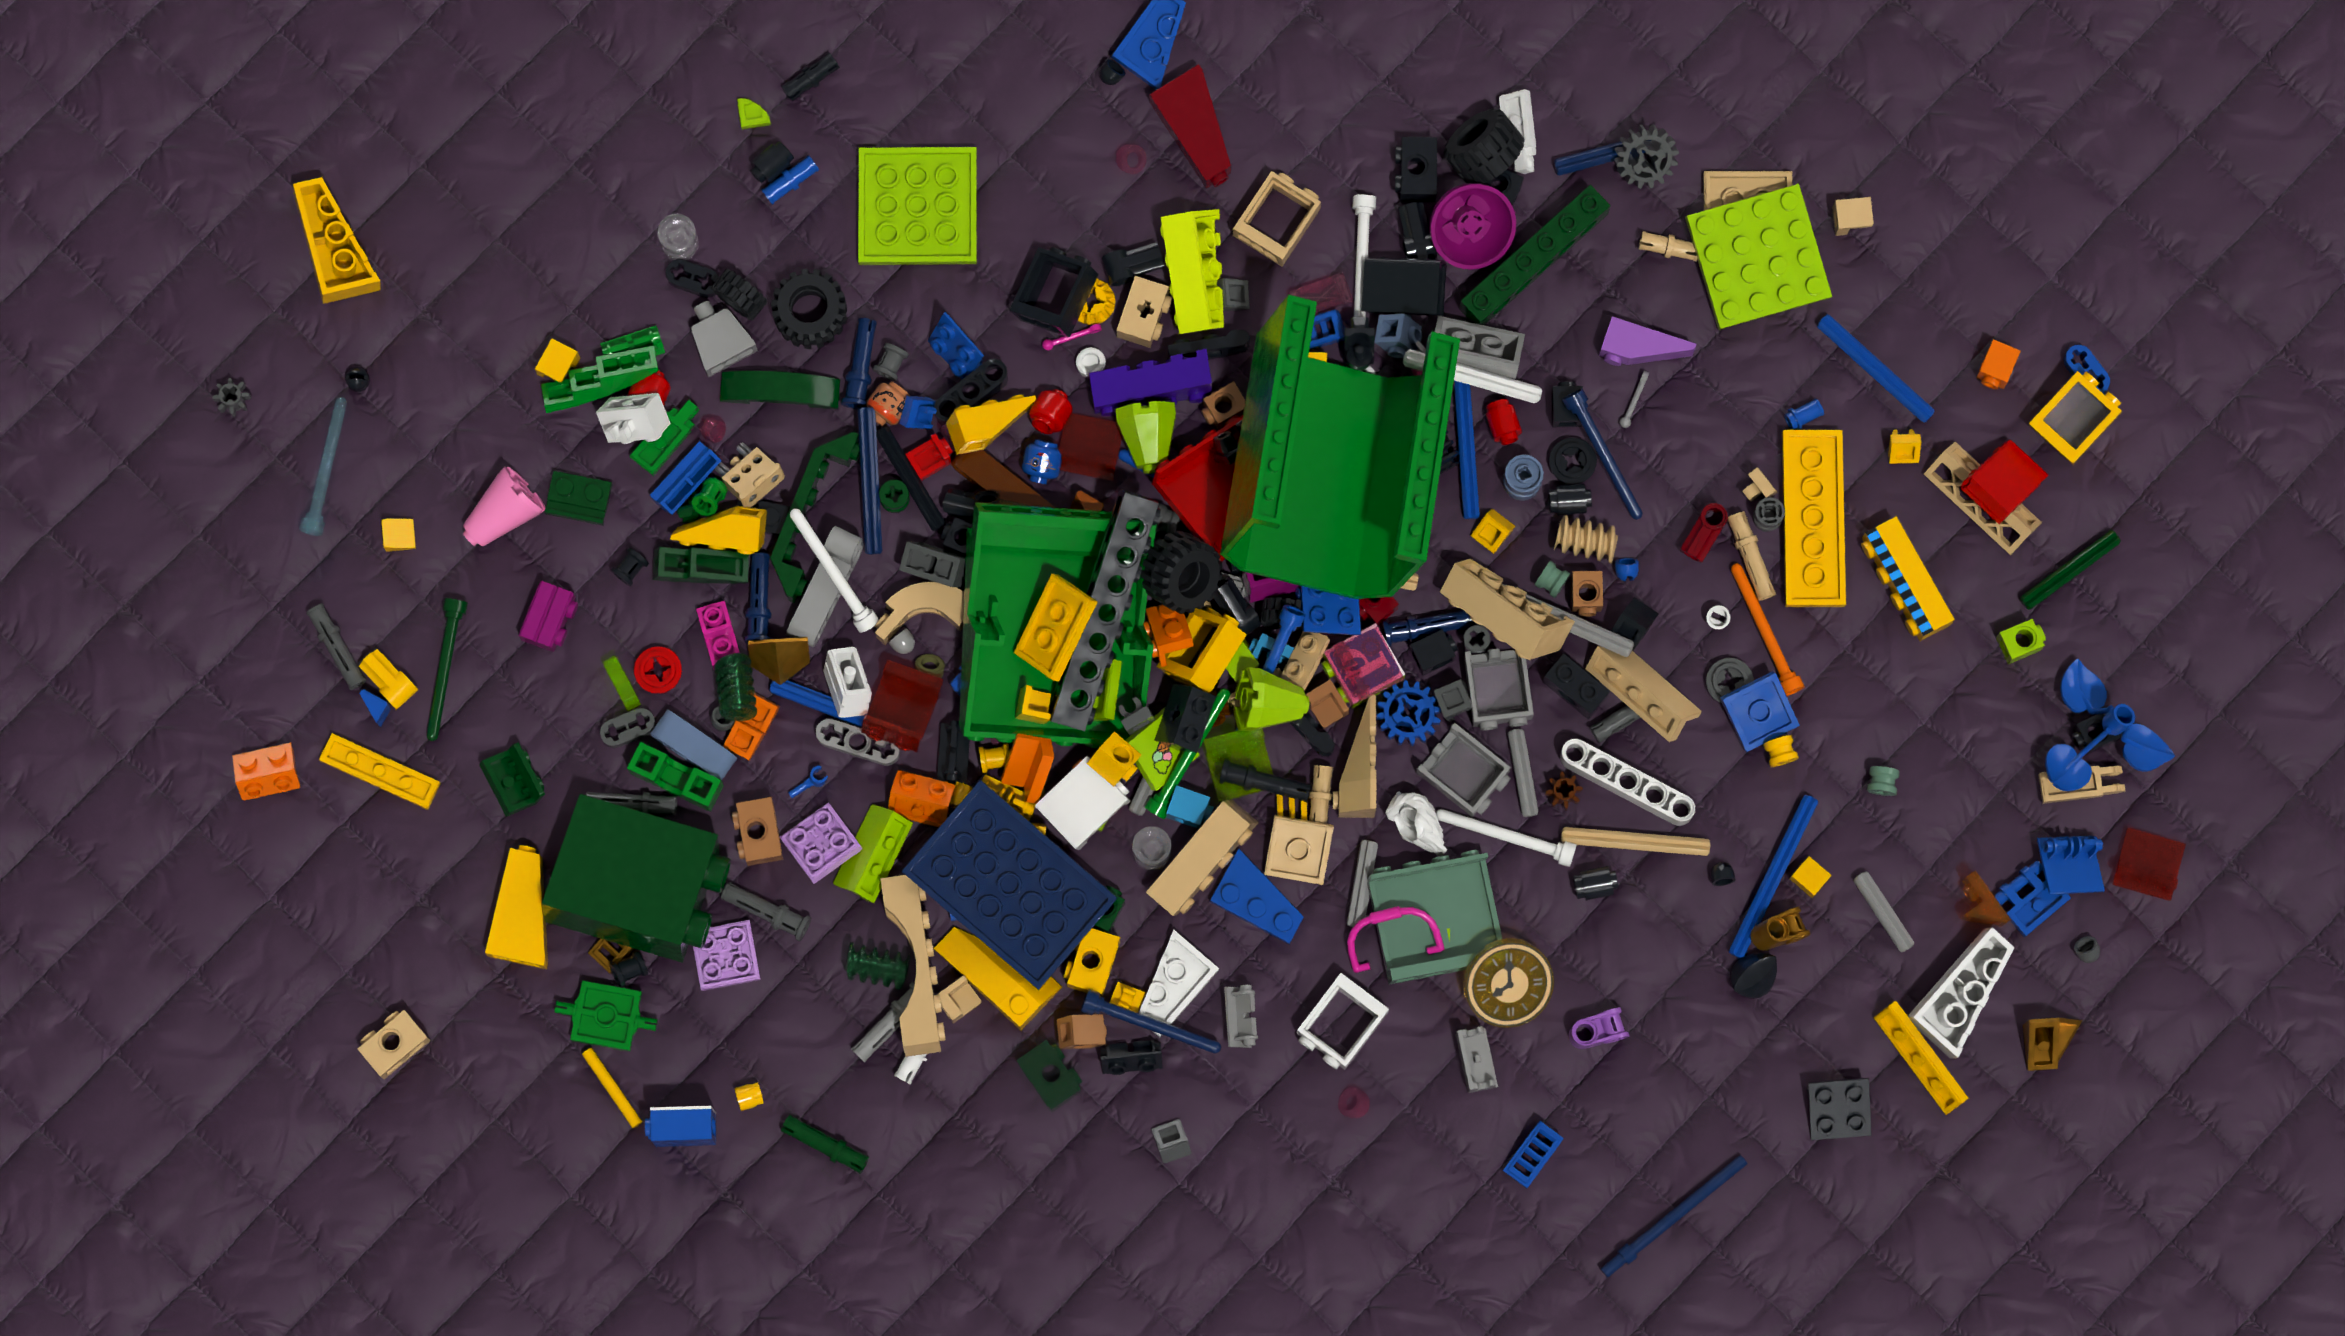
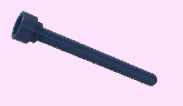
M1579 389L1562 399L1566 409L1571 410L1572 414H1576L1631 517L1635 520L1640 519L1643 515L1642 510L1587 410L1588 404L1586 401L1588 397L1584 390Z
M1088 989L1080 1012L1093 1015V1013L1099 1015L1101 1012L1211 1053H1218L1221 1050L1219 1042L1104 1001L1105 998L1101 997L1100 993Z

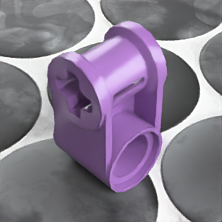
M1621 1007L1606 1010L1577 1021L1569 1031L1570 1043L1575 1048L1587 1049L1630 1037L1629 1032L1624 1030L1620 1013H1622ZM1585 1027L1589 1029L1591 1039L1589 1041L1578 1039L1576 1035L1577 1028Z

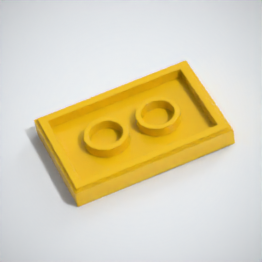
M1052 573L1014 653L1051 680L1059 682L1098 602L1060 575Z

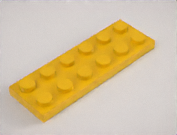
M1783 430L1785 607H1845L1846 575L1842 430Z

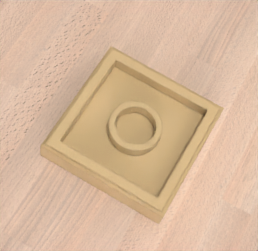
M1274 815L1264 875L1323 885L1334 825Z

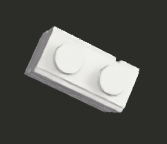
M846 647L827 651L823 672L838 717L846 718L867 714L872 692L867 683L857 649L855 647Z

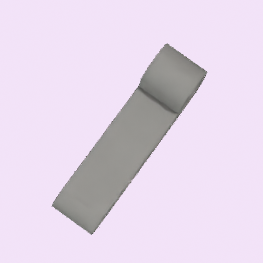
M834 526L828 535L824 547L848 582L861 555L864 543L862 538ZM819 563L786 633L787 636L792 638L808 637V645L811 647L816 646L841 596V593L821 563Z

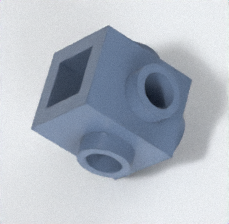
M1407 314L1379 315L1374 343L1388 352L1389 356L1404 358L1405 352L1408 350L1416 351L1418 349L1415 343L1421 342L1422 326L1413 321L1412 317Z

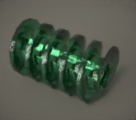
M743 653L726 655L720 658L714 665L718 703L720 704L719 713L723 718L730 721H747L754 718L757 714V708L755 707L756 698L753 696L755 688L752 686L754 678L751 676L753 672L750 666L751 659Z
M850 942L845 971H847V977L850 981H853L856 975L859 974L860 983H865L870 976L872 985H877L882 978L883 986L888 988L894 980L895 989L901 990L907 979L911 955L909 953L906 960L902 961L901 951H897L892 959L890 958L889 949H886L882 956H878V949L875 946L871 953L867 954L865 944H862L859 951L856 952L854 942Z

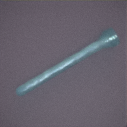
M338 397L335 401L310 512L306 513V516L301 519L299 530L309 535H323L325 523L321 513L347 406V400L344 397Z

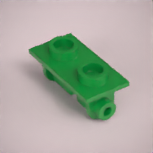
M657 325L600 343L603 355L654 346L656 356L665 354Z

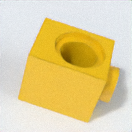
M1114 731L1087 764L1114 787L1122 778L1127 782L1136 772L1138 767L1134 764L1141 754Z

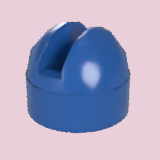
M1633 558L1617 559L1615 561L1616 576L1622 581H1626L1627 576L1630 581L1634 580L1639 572V561Z

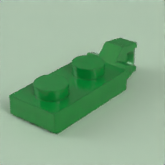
M688 400L679 411L675 408L670 412L667 411L666 413L671 424L664 430L662 436L652 442L643 440L630 455V458L654 477L692 432L691 430L695 424L691 420L699 412L698 407Z

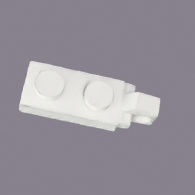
M1523 89L1499 96L1500 110L1505 113L1524 138V147L1518 158L1514 161L1515 172L1522 174L1534 172L1533 155H1536V139L1530 91Z

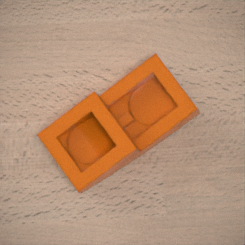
M755 692L752 693L740 718L735 721L723 747L747 760H751L780 706Z

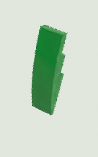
M654 346L596 357L597 365L569 370L570 379H565L561 383L555 381L541 384L546 413L576 407L606 397L656 373L659 370Z

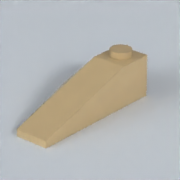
M1370 695L1339 783V791H1333V809H1338V817H1375L1376 695Z

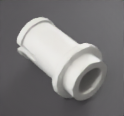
M927 1054L904 1057L894 1076L911 1085L922 1062L927 1061L925 1058Z

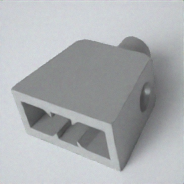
M705 301L694 308L700 322L693 325L691 330L708 378L758 352L754 340L728 308L716 313L709 301Z

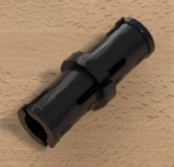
M827 53L815 64L802 68L800 74L781 87L787 97L793 102L810 88L818 87L820 81L840 67L834 57Z

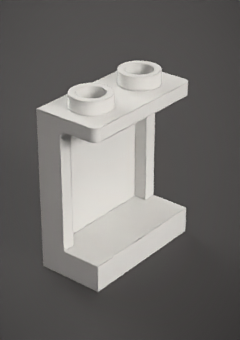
M1088 756L1035 805L1076 850H1080L1104 823L1123 805H1127L1130 802V799L1126 796L1130 791L1120 781L1113 787L1087 764L1091 759Z

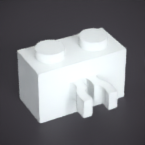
M659 393L610 397L596 411L608 443L621 442L622 444H628L636 440L652 442L659 439L664 430L671 424Z

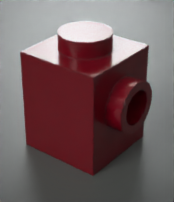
M1393 596L1359 599L1360 619L1362 621L1367 619L1372 625L1376 623L1379 626L1382 621H1385L1398 610L1399 603Z

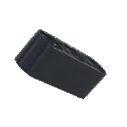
M990 359L943 394L935 402L934 406L937 410L935 416L938 423L947 427L946 422L950 417H944L940 414V410L944 406L950 405L954 408L963 405H970V407L980 406L1001 391L1008 382L1006 365L1001 360ZM992 369L1002 372V377L997 381L989 380L986 375ZM969 387L979 390V395L974 399L966 398L963 393Z

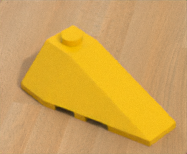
M953 927L934 947V950L957 972L962 976L964 975L968 982L1020 1031L1062 988L1058 982L1050 977L1038 990L978 937L956 927Z

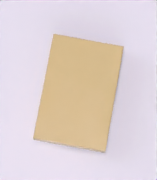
M1704 171V211L1792 186V171Z

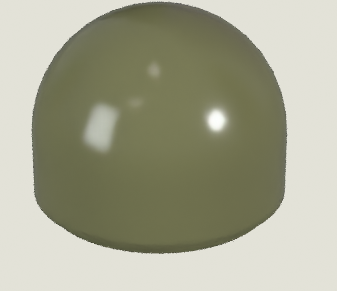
M921 655L915 661V676L924 684H935L943 677L945 663L936 655ZM927 662H933L937 668L927 669L923 665Z

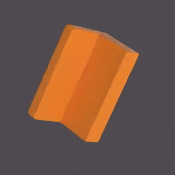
M1017 734L1015 736L1001 776L1002 784L1024 787L1026 802L1035 804L1039 802L1054 760L1052 740L1025 734Z

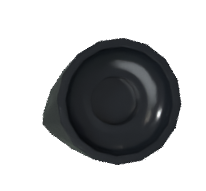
M1753 953L1745 955L1741 959L1739 958L1732 966L1730 973L1734 991L1749 999L1761 998L1768 994L1776 979V956L1766 953Z

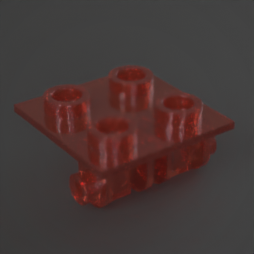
M1072 413L1063 428L1060 446L1058 447L1062 459L1060 471L1113 481L1122 441V435L1117 422Z
M2128 827L2112 885L2171 901L2173 891L2176 890L2178 885L2177 876L2186 844Z

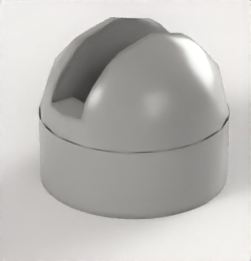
M905 629L889 642V645L894 651L900 654H907L913 650L915 640L910 631Z

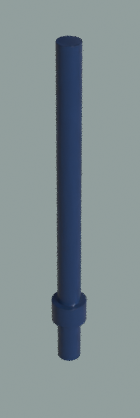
M1739 1155L1630 1245L1626 1243L1617 1250L1618 1254L1600 1268L1602 1273L1608 1278L1624 1264L1629 1265L1638 1258L1637 1254L1744 1168L1748 1164L1746 1160Z

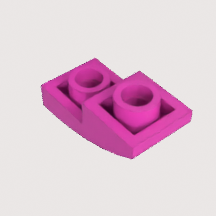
M725 600L697 608L696 611L713 669L716 670L742 662Z

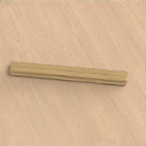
M1564 827L1561 834L1562 843L1567 841L1583 846L1707 856L1710 852V840L1704 838Z

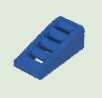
M1334 309L1315 316L1309 350L1345 340V328L1338 310ZM1331 320L1335 330V334L1332 335L1330 334L1329 327L1327 324V321ZM1317 324H1320L1324 336L1320 339L1315 326Z
M1539 1121L1503 1169V1172L1527 1189L1564 1138ZM1538 1132L1553 1142L1551 1147L1536 1137ZM1531 1142L1545 1152L1543 1157L1528 1147ZM1526 1153L1538 1162L1537 1166L1531 1165L1521 1155ZM1516 1162L1531 1172L1529 1177L1513 1167Z

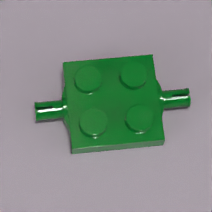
M582 981L580 994L574 1004L557 1000V1007H555L554 1013L572 1016L571 1041L631 1052L633 1037L638 1028L656 1031V1025L658 1024V1019L641 1016L639 1009L642 997L641 991Z

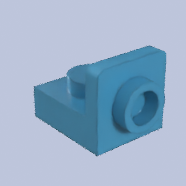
M1262 633L1259 640L1253 639L1249 649L1257 660L1262 651L1267 653L1265 656L1267 658L1275 639ZM1286 644L1278 664H1282L1283 661L1288 662L1294 647Z

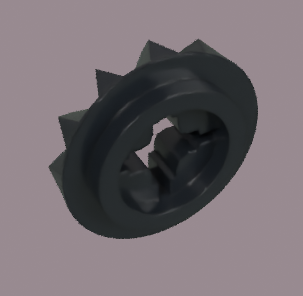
M1579 438L1561 440L1553 447L1550 453L1549 464L1551 473L1560 482L1570 485L1584 483L1593 475L1596 468L1597 458L1594 449L1589 443ZM1579 451L1578 463L1581 467L1573 466L1567 472L1568 461L1565 457L1572 458Z

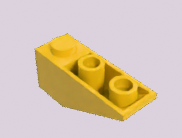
M1016 395L1007 401L997 402V400H989L980 406L970 407V405H963L954 409L946 425L956 454L984 450L1030 409L1036 401V396L1024 397V395Z
M736 506L677 527L671 534L670 540H677L679 544L685 546L704 544L713 550L732 548L737 549V552L741 554H754L764 545L767 510Z

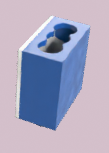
M712 1106L650 1107V1118H645V1136H648V1140L651 1139V1142L656 1147L716 1145V1111Z

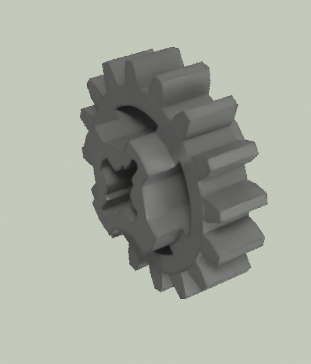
M1642 124L1639 125V132L1637 133L1629 129L1630 137L1628 139L1620 137L1623 146L1615 147L1614 149L1616 154L1620 156L1614 159V163L1619 167L1617 171L1620 176H1625V180L1629 185L1635 181V184L1640 189L1644 182H1647L1650 188L1654 187L1655 180H1658L1661 184L1665 183L1662 176L1665 174L1672 176L1673 172L1670 170V166L1678 165V161L1673 157L1679 154L1676 146H1673L1676 142L1672 136H1668L1664 128L1658 131L1654 124H1651L1649 130H1646ZM1642 150H1644L1646 154L1649 155V159L1651 161L1650 163H1648V161L1644 159V154L1642 153Z

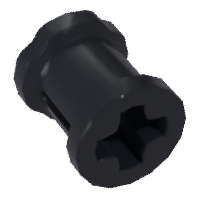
M628 547L625 557L616 567H612L610 571L618 579L631 587L634 577L643 567H647L649 563L639 553Z
M637 950L633 951L632 956L617 963L614 961L609 963L613 978L620 987L625 986L626 981L639 975H648L645 962Z

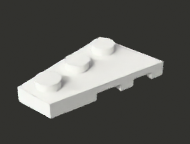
M1173 930L1139 1014L1172 1025L1219 971V968L1179 933ZM1154 1032L1159 1038L1162 1036V1034Z

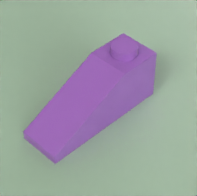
M1612 316L1599 356L1604 357V361L1611 365L1621 366V363L1632 365L1693 356L1696 344Z

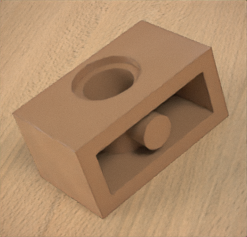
M772 797L736 803L737 811L732 812L735 830H741L742 841H737L740 859L745 858L748 866L784 860ZM755 825H761L765 828L764 835L759 839L749 837V830Z

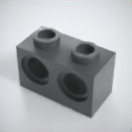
M906 542L899 570L950 587H965L966 556L922 542Z

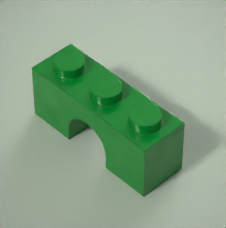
M642 742L639 743L627 767L631 775L709 812L712 811L724 786L720 779L695 767L692 769L671 759L667 754Z

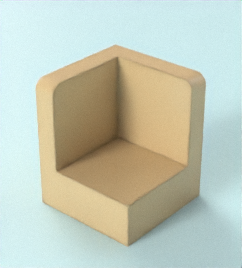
M1871 197L1835 200L1832 207L1835 236L1847 235L1850 229L1873 226Z
M964 975L938 993L940 995L941 1008L953 1024L981 1004V999Z

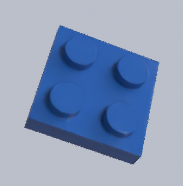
M1774 671L1720 697L1739 741L1746 752L1800 726Z

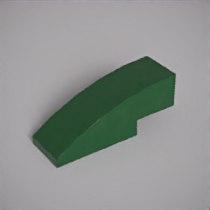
M658 547L654 550L652 580L686 583H747L749 554L692 547L690 549Z

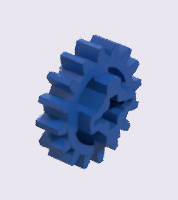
M1405 680L1401 689L1396 684H1393V693L1390 694L1384 691L1382 696L1386 702H1378L1377 705L1379 709L1383 710V712L1378 713L1376 716L1377 720H1384L1380 730L1385 731L1388 729L1390 731L1387 737L1389 740L1395 736L1398 737V745H1402L1404 739L1409 740L1410 746H1414L1416 738L1425 743V733L1433 736L1435 730L1432 725H1439L1441 721L1434 716L1441 713L1440 707H1434L1433 705L1437 702L1436 696H1428L1430 692L1429 687H1426L1423 691L1420 690V682L1416 681L1414 687H1409L1408 681ZM1407 695H1415L1421 699L1416 701L1409 699ZM1395 700L1398 707L1397 712L1389 717L1390 705ZM1404 706L1409 711L1415 710L1414 721L1409 716H1402ZM1428 710L1429 719L1423 727L1420 717ZM1400 726L1409 728L1411 732H1403L1397 728Z

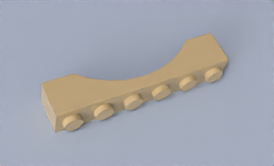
M906 875L880 878L886 917L907 938L916 959L914 990L907 1007L899 1018L905 1057L941 1052L940 1041H945L946 1037L943 1022H937L936 1013L942 1012L940 995H934L932 986L938 984L936 966L930 967L929 957L934 956L932 938L926 939L925 929L930 928L928 910L922 911L921 901H927L926 892Z

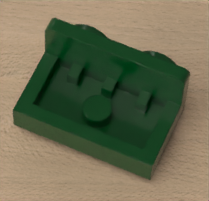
M519 743L513 744L507 751L482 760L479 764L506 817L536 805L545 795L543 782L539 776L535 775L530 765V757L521 748Z

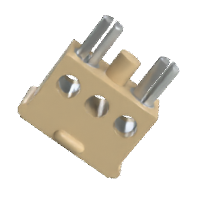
M740 443L741 447L738 445L736 450L744 458L740 460L738 457H734L730 461V464L733 466L731 470L722 462L719 463V466L717 465L715 470L722 476L721 478L727 489L741 501L743 507L751 508L778 485L785 475L780 464H775L758 447L751 450L746 444Z

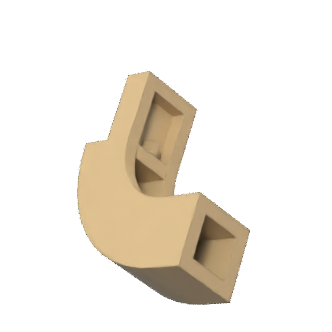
M922 582L905 587L885 602L887 609L892 613L890 616L886 613L879 619L875 625V628H877L875 635L880 642L886 645L907 620L921 613L940 615L961 631L963 629L964 591L957 587H950L937 582Z

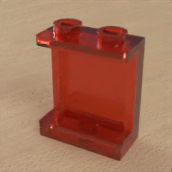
M887 659L882 679L870 709L863 719L861 733L866 734L875 741L883 740L892 743L901 750L918 752L941 695L944 679Z

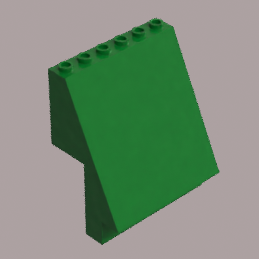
M975 502L972 528H967L959 718V727L963 736L973 741H982L984 738H996L1000 742L1011 743L1014 742L1017 734L1049 738L1060 746H1072L1073 743H1082L1091 748H1100L1114 731L1124 740L1131 736L1121 723L1124 717L1119 711V706L1123 705L1128 713L1134 712L1136 709V704L1132 699L1134 697L1141 701L1143 707L1146 706L1154 646L1143 625L1148 594L1146 593L1147 590L1143 588L1142 582L1144 579L1141 578V575L1137 583L1133 582L1130 594L1133 595L1132 603L1129 610L1124 611L1121 619L1123 623L1122 634L1119 640H1114L1111 650L1114 651L1113 659L1122 661L1114 720L1093 721L1091 725L1086 726L1084 732L1051 721L1039 724L1015 719L1021 688L1025 685H1030L1032 690L1050 693L1051 703L1057 681L1051 680L1017 656L1014 650L1052 573L1060 575L1084 593L1087 592L1112 512ZM1133 518L1128 521L1126 525L1127 532L1133 533L1138 530L1140 525L1139 519ZM1152 525L1149 537H1151L1150 548L1152 549L1154 548L1156 525ZM1122 547L1118 551V561H1125L1129 558L1130 548ZM1148 553L1142 554L1139 565L1142 566V570H1144L1145 566H1143L1142 564L1144 559L1148 558ZM1118 575L1112 576L1108 581V588L1110 590L1117 589L1121 584V577ZM1104 604L1100 607L1098 611L1099 618H1106L1111 614L1112 606L1110 604ZM1094 633L1089 639V645L1092 647L1098 646L1103 639L1102 633ZM1084 662L1080 667V674L1087 675L1091 673L1093 662ZM1074 691L1071 695V703L1081 702L1084 698V691Z

